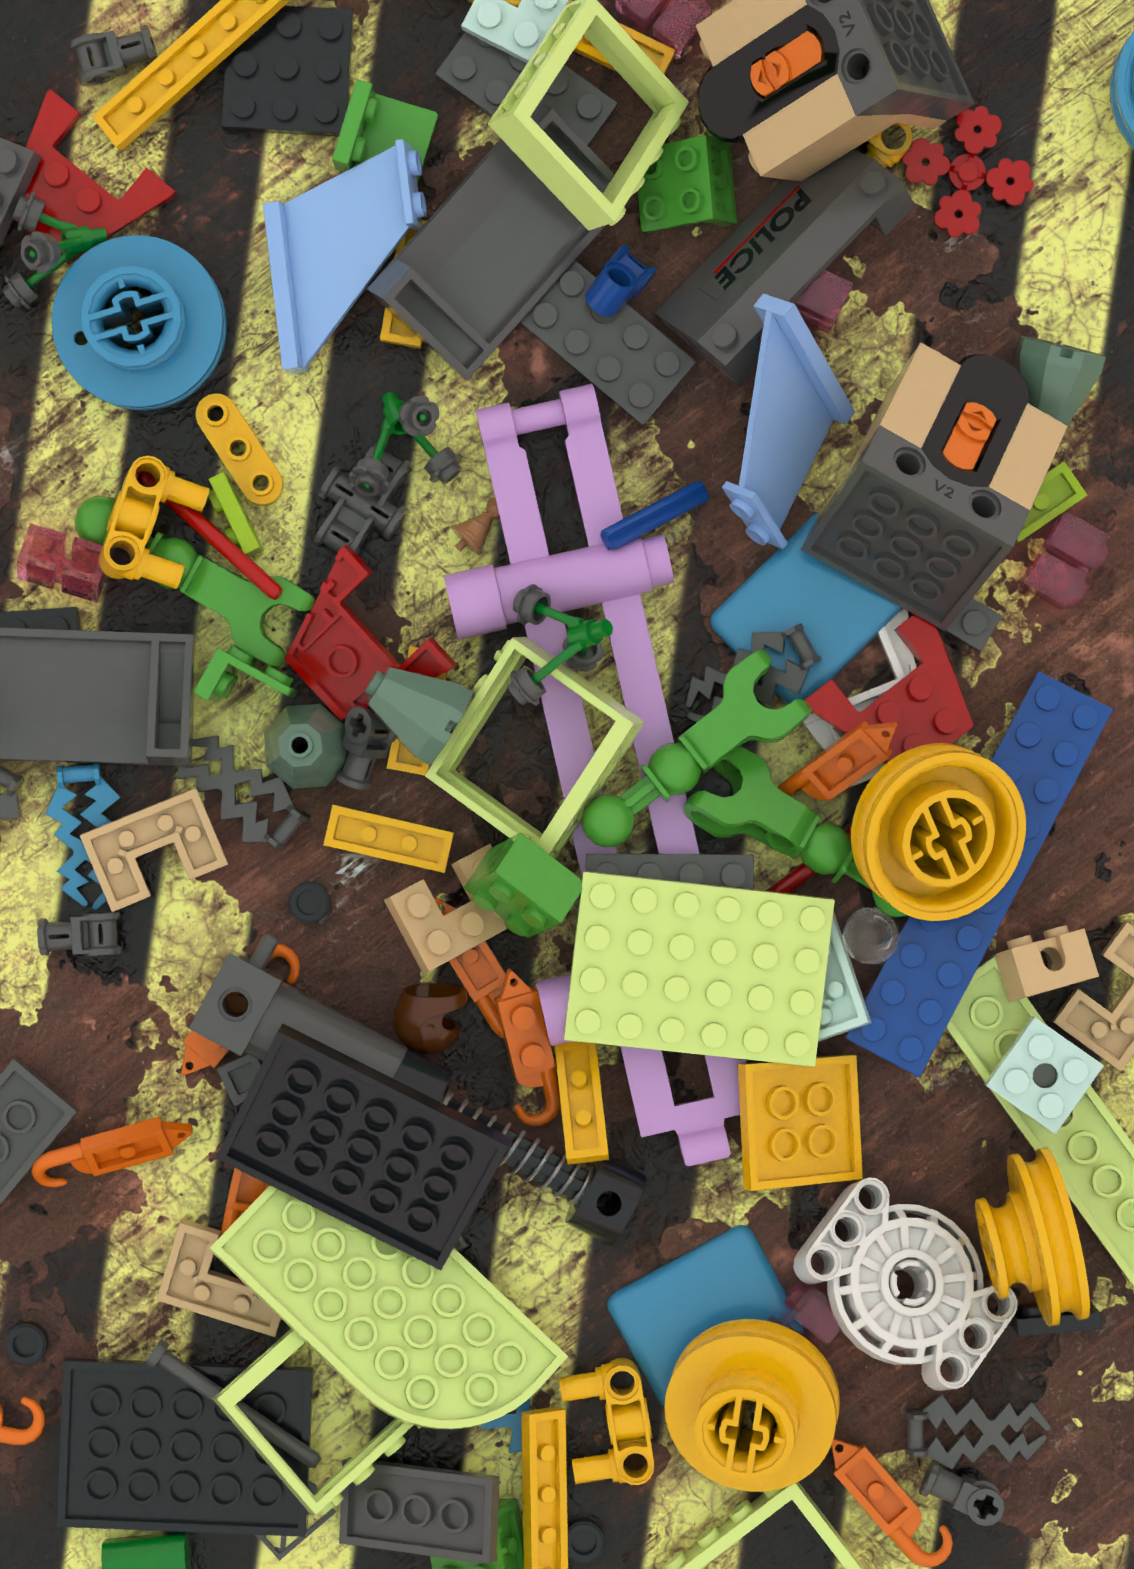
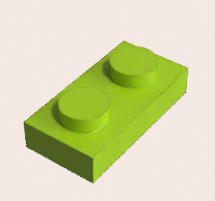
M1065 461L1047 472L1016 543H1019L1088 496Z
M222 472L209 478L213 489L209 491L208 497L216 513L225 512L231 527L225 529L228 538L239 549H242L248 557L264 551L229 476Z

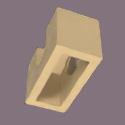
M1064 925L1044 931L1045 940L1033 942L1031 935L1007 941L1008 950L994 954L1008 1002L1099 977L1085 928L1069 932L1068 926ZM1041 951L1045 952L1048 968L1043 963Z

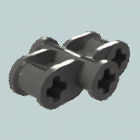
M378 441L371 446L364 458H372ZM384 450L381 462L393 470V472H389L387 478L390 484L389 488L385 492L378 491V494L375 496H366L359 493L354 488V484L350 481L349 476L343 473V468L336 465L323 483L318 497L322 499L328 497L337 504L317 532L314 543L318 546L325 544L337 553L343 546L349 545L358 554L373 526L383 532L385 539L390 540L403 521L408 508L405 506L398 508L389 501L407 476L412 462L408 459L401 461ZM340 486L344 488L348 492L352 493L353 496H349L348 494L338 489V487ZM375 508L379 510L383 514L387 515L389 518H384L383 516L373 511V509ZM333 533H338L342 537L349 540V542L346 543L342 541L338 537L334 536Z

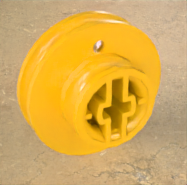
M932 743L909 749L890 760L873 776L858 801L851 827V847L857 870L867 886L876 895L908 916L926 921H944L962 917L979 909L996 896L1016 869L1026 836L1024 804L1016 785L1005 771L995 763L968 748L949 743Z
M1048 1147L1037 1149L1035 1160L1032 1162L1023 1161L1018 1153L1008 1155L1007 1176L1010 1192L1006 1194V1203L999 1208H994L988 1204L985 1198L976 1199L975 1201L981 1245L996 1296L999 1300L1006 1299L1009 1296V1288L1015 1283H1022L1030 1293H1034L1042 1317L1049 1327L1060 1324L1061 1313L1072 1312L1078 1321L1088 1319L1090 1315V1296L1085 1262L1073 1210L1058 1164Z
M739 1319L723 1322L710 1327L696 1336L681 1352L675 1364L665 1396L667 1428L676 1448L685 1460L710 1480L729 1488L749 1492L782 1489L810 1475L829 1452L840 1408L838 1384L823 1354L809 1340L792 1329L777 1323L758 1319ZM747 1400L756 1403L752 1428L754 1431L743 1429ZM726 1404L724 1414L722 1415L721 1408ZM774 1420H776L777 1428L772 1429Z

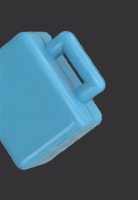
M818 513L812 515L787 540L788 544L784 549L779 548L732 593L713 612L710 619L713 632L735 654L738 648L748 651L752 650L753 632H783L802 623L806 636L817 655H820L822 661L810 667L799 694L779 684L776 685L774 694L785 705L790 704L795 699L805 700L829 680H833L877 636L878 632L903 609V607L800 550ZM789 638L785 640L784 653L769 646L765 648V651L771 657V665L786 672L787 659L798 665L802 664Z
M745 1225L732 1227L610 1295L607 1302L609 1313L655 1397L664 1407L667 1387L681 1352L696 1336L710 1327L731 1320L758 1319L783 1325L800 1335L804 1331V1325L754 1232Z

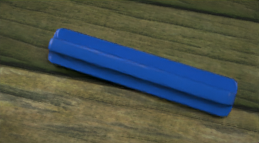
M703 482L691 483L603 529L600 533L601 539L608 550L617 549L707 502L709 493Z

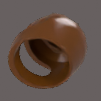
M423 983L404 988L396 1005L393 1019L394 1030L401 1043L407 1048L411 1047L424 1055L436 1054L447 1049L457 1038L462 1026L459 1022L446 1018L444 1015L467 1003L466 988L450 983Z

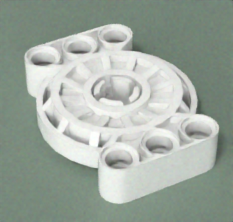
M866 1178L849 1184L796 1254L793 1266L796 1276L806 1284H818L827 1281V1294L832 1313L842 1332L861 1351L874 1359L893 1365L922 1364L921 1374L923 1380L928 1387L934 1390L944 1391L963 1387L970 1380L1014 1317L1018 1305L1015 1293L1009 1288L1008 1298L999 1300L993 1285L984 1287L983 1272L978 1254L966 1234L946 1216L936 1210L916 1204H895L889 1206L890 1194L888 1188L877 1178ZM861 1188L866 1190L871 1196L872 1202L869 1209L863 1207L860 1203L859 1192ZM905 1213L915 1214L923 1218H908ZM837 1221H841L847 1227L848 1237L845 1242L840 1240L835 1233ZM814 1253L820 1255L824 1261V1270L821 1275L816 1273L811 1266V1257ZM897 1270L907 1272L913 1279L914 1292L909 1299L896 1298L900 1294L897 1287L898 1275L894 1273ZM989 1295L994 1296L998 1303V1311L995 1315L989 1311L987 1306ZM967 1327L975 1335V1344L972 1348L964 1340V1331ZM889 1350L904 1351L907 1357H899L888 1352ZM944 1360L952 1368V1376L949 1381H946L940 1372V1366Z

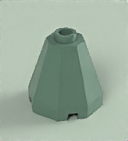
M1021 335L1016 351L1020 418L1028 403L1068 426L1100 377L1106 357L1084 349L1064 344L1059 345L1051 341Z
M388 667L384 674L377 670L364 691L370 695L367 705L414 757L428 765L433 763L452 735L450 733L455 723L458 724L474 693L458 683Z
M323 704L286 706L264 732L266 766L292 789L329 786L336 778L338 771L343 769L348 750L342 747L345 723L339 720ZM299 738H304L308 742V748L302 754L297 752L299 745L296 742Z

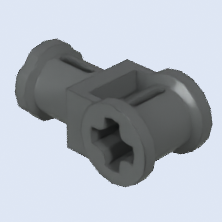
M148 25L141 26V30L120 37H117L113 30L106 33L83 35L69 43L71 51L76 52L82 73L79 76V81L82 86H95L109 82L117 76L127 74L126 66L145 60L153 62L158 57ZM91 54H92V56H93L95 65H93V61H92V58H91Z
M355 707L348 712L345 719V735L342 747L348 750L343 769L338 771L336 779L340 783L358 790H370L372 785L370 777L376 759H386L390 745L397 737L374 711H370L365 707ZM363 719V722H357V720ZM382 730H388V732L382 733Z
M120 912L83 914V916L70 917L71 921L48 922L46 918L39 919L37 938L40 955L47 956L50 951L72 950L73 955L85 954L86 956L123 953L122 946L118 945L117 920L121 918ZM62 934H68V935H69V937H61V938H55V937H54V935H62Z
M931 1461L921 1482L920 1495L926 1497L930 1494L951 1503L953 1509L969 1515L972 1521L978 1525H994L1001 1519L1005 1509L1004 1501L994 1483L985 1479L976 1480L962 1473L960 1476L941 1468L940 1462ZM986 1495H989L992 1505L984 1504L981 1510L978 1509L976 1499L984 1500Z

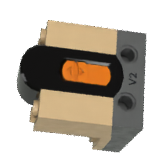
M733 0L696 25L701 37V50L712 63V66L704 73L698 87L697 106L701 121L708 132L720 141L747 145L750 151L748 154L749 161L754 170L762 177L802 182L895 123L935 129L975 104L929 0Z
M920 343L889 388L849 470L818 513L800 550L941 630L946 631L1013 549L1068 426L1030 405L1031 394L1027 382L1018 370L1006 361L992 355L973 354L963 357L959 363H956L940 352Z

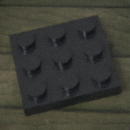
M284 6L225 59L221 125L223 130L339 137L349 105L353 9Z

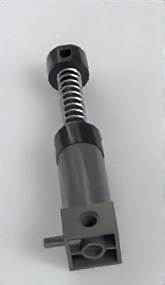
M270 933L263 935L251 959L234 950L228 954L191 1022L190 1030L239 1056H242L243 1052L263 1062L283 1023L511 1137L512 1140L499 1166L503 1164L509 1166L510 1174L517 1172L524 1174L525 1182H529L532 1179L537 1181L539 1190L546 1187L552 1189L553 1197L565 1196L567 1204L570 1205L565 1223L608 1246H612L619 1238L640 1200L647 1181L646 1175L609 1156V1160L593 1162L587 1170L582 1168L583 1163L568 1165L566 1154L562 1157L553 1152L554 1145L548 1150L539 1145L540 1138H536L533 1142L524 1137L526 1134L525 1130L520 1134L511 1130V1122L503 1126L496 1122L497 1115H493L490 1119L482 1114V1107L477 1111L468 1107V1099L464 1100L463 1103L453 1099L454 1092H450L447 1086L453 1072L452 1069L432 1061L426 1055L411 1047L406 1048L282 981L284 977L267 969L266 965L279 943V939ZM231 992L242 993L248 1000L247 1010L240 1013L231 1011L226 1005L227 994ZM607 1191L615 1192L614 1201L607 1207L597 1206L598 1197L602 1193Z

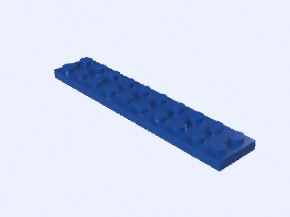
M1038 671L991 760L1012 779L1024 804L1026 836L1016 869L996 896L979 909L967 915L944 921H926L909 916L864 1001L872 1023L849 1031L846 1039L920 1078L1113 711L1112 708Z

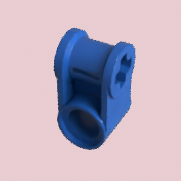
M626 244L622 245L605 264L585 294L588 305L595 312L606 317L616 315L632 298L635 299L657 272L653 266L648 268L629 252L630 247Z

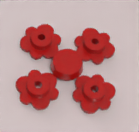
M978 106L974 111L966 109L959 113L956 118L959 128L956 129L954 137L958 142H964V148L970 154L956 157L950 165L948 158L943 156L944 147L942 144L933 143L931 145L927 139L918 138L912 143L911 151H907L902 157L903 164L907 166L905 171L906 179L913 184L923 181L926 185L932 186L937 182L938 176H943L949 171L952 184L959 190L952 197L943 196L940 199V209L934 216V222L938 228L947 229L948 235L952 238L959 237L961 233L971 235L978 230L980 223L977 216L981 213V205L977 202H972L971 194L968 191L980 187L985 178L987 185L993 188V199L996 201L1005 199L1006 203L1011 206L1020 205L1025 198V193L1030 192L1034 187L1033 180L1029 178L1031 169L1026 161L1018 160L1012 163L1010 159L1004 158L998 163V168H992L986 174V167L983 161L973 155L980 153L984 147L993 148L997 143L995 135L1002 128L1000 118L996 115H989L988 109L984 106ZM974 128H978L980 133H975ZM922 161H927L929 165L924 166ZM1006 180H1011L1013 185H1008ZM959 212L961 214V218L955 217L954 213Z

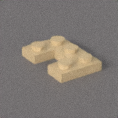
M197 787L80 834L84 848L112 912L151 896L136 857L174 842L189 880L228 865Z
M491 844L451 864L463 888L487 851L492 848ZM424 879L384 900L423 974L508 929L505 925V920L495 912L479 907L473 901V895L467 891L470 902L443 916Z
M1124 921L1100 954L1133 978L1110 1011L1106 1010L1081 990L1075 988L1051 1020L1119 1071H1122L1134 1054V926Z
M182 1219L176 1232L156 1301L275 1337L281 1318L239 1278L210 1270L214 1254L209 1249L220 1238L221 1231Z

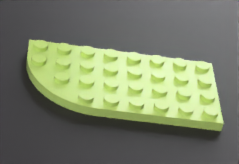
M269 1186L209 1249L365 1399L386 1414L409 1424L432 1429L452 1430L469 1428L500 1418L527 1401L568 1357L455 1248H453L442 1270H439L272 1186Z

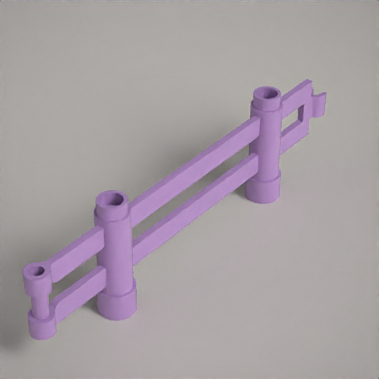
M593 384L559 391L560 399L511 410L509 402L476 409L479 430L510 564L493 568V565L490 564L444 575L458 640L507 629L506 625L517 623L518 613L513 610L514 598L521 589H526L531 584L537 585L542 588L543 592L548 593L551 598L550 608L560 612L602 604L604 617L611 622L613 632L609 639L624 705L645 721L643 727L633 740L642 779L645 775L641 771V766L645 764L648 767L650 757L656 749L667 743H674L641 599V594L652 592L653 587L674 583L671 561L664 535L661 534L643 539L638 537L617 549L610 550L605 547L601 539V531L622 520L623 516ZM566 425L568 437L565 440V446L588 547L549 555L526 451L519 447L517 435ZM546 616L544 621L538 625L529 622L524 625L527 638L552 656L556 657L563 651V642L567 638L564 623ZM533 663L534 670L536 673L541 668L537 666L535 663ZM549 674L541 680L546 689V693L541 696V701L565 800L593 757L594 750L582 697ZM603 789L600 791L598 796L604 795ZM686 793L671 796V800L668 803L660 796L648 805L658 854H699L693 823L684 813V805L687 801ZM582 821L572 834L581 877L582 871H586V854H617L616 847H602L589 840L582 829ZM571 974L536 981L551 1046L573 1042L563 1038ZM620 1046L641 1138L675 1130L686 1166L728 1158L731 1152L724 1127V1118L740 1115L738 1063H747V1060L704 1055L713 1096L674 1105L662 1050Z

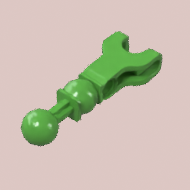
M93 496L85 500L77 509L74 518L75 530L79 538L88 546L97 549L102 548L107 533V524L115 503L114 499L106 496ZM158 532L155 538L150 536L145 545V548L150 549V554L185 565L177 589H180V592L226 618L230 624L232 638L240 650L271 666L281 667L285 659V652L281 646L275 644L266 635L263 626L266 614L273 607L282 604L293 607L298 611L308 612L312 609L316 598L286 578L270 576L281 586L283 591L278 599H270L251 581L242 578L205 556L198 555L195 547L187 540L179 537H167L162 532ZM157 583V584H158L159 586H161V587H164V588H167V589H170V590H173V589H174V588H172V587H169V586H166V585Z
M757 650L727 673L723 685V699L715 709L678 737L677 743H667L656 749L650 757L648 767L645 764L641 766V771L645 775L642 779L620 796L613 794L600 795L586 805L581 817L582 829L586 837L594 844L602 847H616L632 834L635 825L634 816L661 796L668 803L671 800V796L682 795L692 790L698 783L701 772L705 774L747 741L776 743L783 740L809 717L812 708L802 699H795L790 704L777 710L765 708L757 702L753 693L754 686L768 672L771 666L769 654L765 650Z
M742 746L714 766V770L731 784L733 796L723 798L704 790L697 791L687 799L684 805L686 817L715 837L727 838L737 834H747L772 849L789 855L794 860L800 854L803 863L812 872L821 875L834 874L831 882L834 884L845 874L869 888L857 870L849 834L839 825L829 822L818 823L821 816L813 813L806 805L775 787L771 780L770 770L764 759ZM872 891L875 906L885 915L895 918L907 916Z

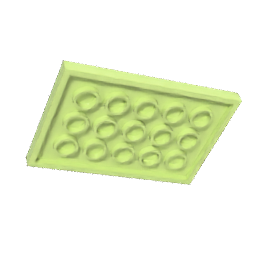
M582 871L583 890L579 897L564 1040L815 1067L835 903L833 898Z

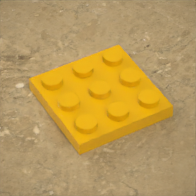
M857 1055L816 1057L815 1067L765 1061L738 1063L743 1185L745 1190L756 1191L863 1179Z

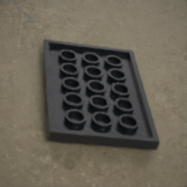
M282 1023L216 1159L442 1270L508 1150L512 1138Z
M65 1358L63 1360L57 1527L306 1537L307 1509L218 1405L157 1364L152 1369L144 1364L146 1361L88 1358ZM185 1362L223 1389L249 1366ZM278 1366L241 1401L310 1447L314 1368ZM266 1439L309 1489L310 1468Z

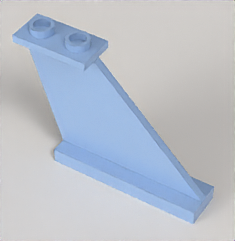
M404 139L395 140V146L284 204L280 201L263 203L282 370L292 374L309 372L311 361L410 229L414 231L421 229V217H426L427 215L425 196L422 191L418 192L417 176L422 174L421 158L418 150H413V146Z
M763 293L754 304V308L763 322V331L739 486L726 481L722 489L731 501L729 505L731 510L743 520L747 527L745 532L753 541L763 546L768 543L784 549L788 542L780 529L833 420L847 424L855 411L796 305Z

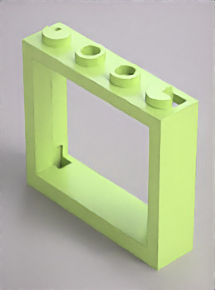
M576 0L565 5L488 122V125L584 227L590 231L608 224L612 226L624 216L626 212L624 206L631 195L636 193L644 184L645 178L643 176L649 166L662 155V145L667 137L680 126L682 122L680 116L689 101L598 0ZM583 35L654 112L603 194L531 118L532 113Z
M512 637L511 640H507L502 650L496 651L494 660L497 662L490 674L483 675L472 690L475 696L459 723H455L452 728L451 737L433 761L425 777L509 838L521 832L554 859H557L582 821L581 817L584 808L592 799L598 796L645 721L564 663L550 673L551 676L615 720V723L544 833H541L456 771L461 760L508 688V684L512 682L510 679L511 672L513 670L518 672L526 658L540 668L555 658L527 637Z
M291 1328L212 1399L307 1511L314 1515L322 1511L325 1515L344 1499L340 1493L351 1482L357 1486L374 1472L375 1468L372 1463L383 1453L387 1457L391 1456L406 1442L403 1435L413 1424L395 1418L312 1494L236 1405L305 1343Z
M799 1482L782 1489L764 1491L752 1503L748 1500L741 1502L729 1513L728 1516L731 1519L718 1529L715 1525L707 1528L697 1537V1545L685 1554L682 1550L672 1555V1559L663 1566L664 1569H702L790 1500H793L845 1569H865V1567Z

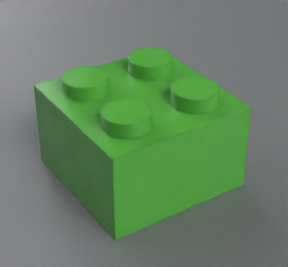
M521 832L489 849L464 886V889L473 895L472 899L479 907L495 912L505 920V925L510 931L527 938L561 924L583 890L582 880Z

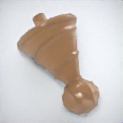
M495 498L488 500L487 512L451 526L452 531L461 539L455 545L460 552L468 546L476 554H482L481 551L483 545H485L493 519H500Z

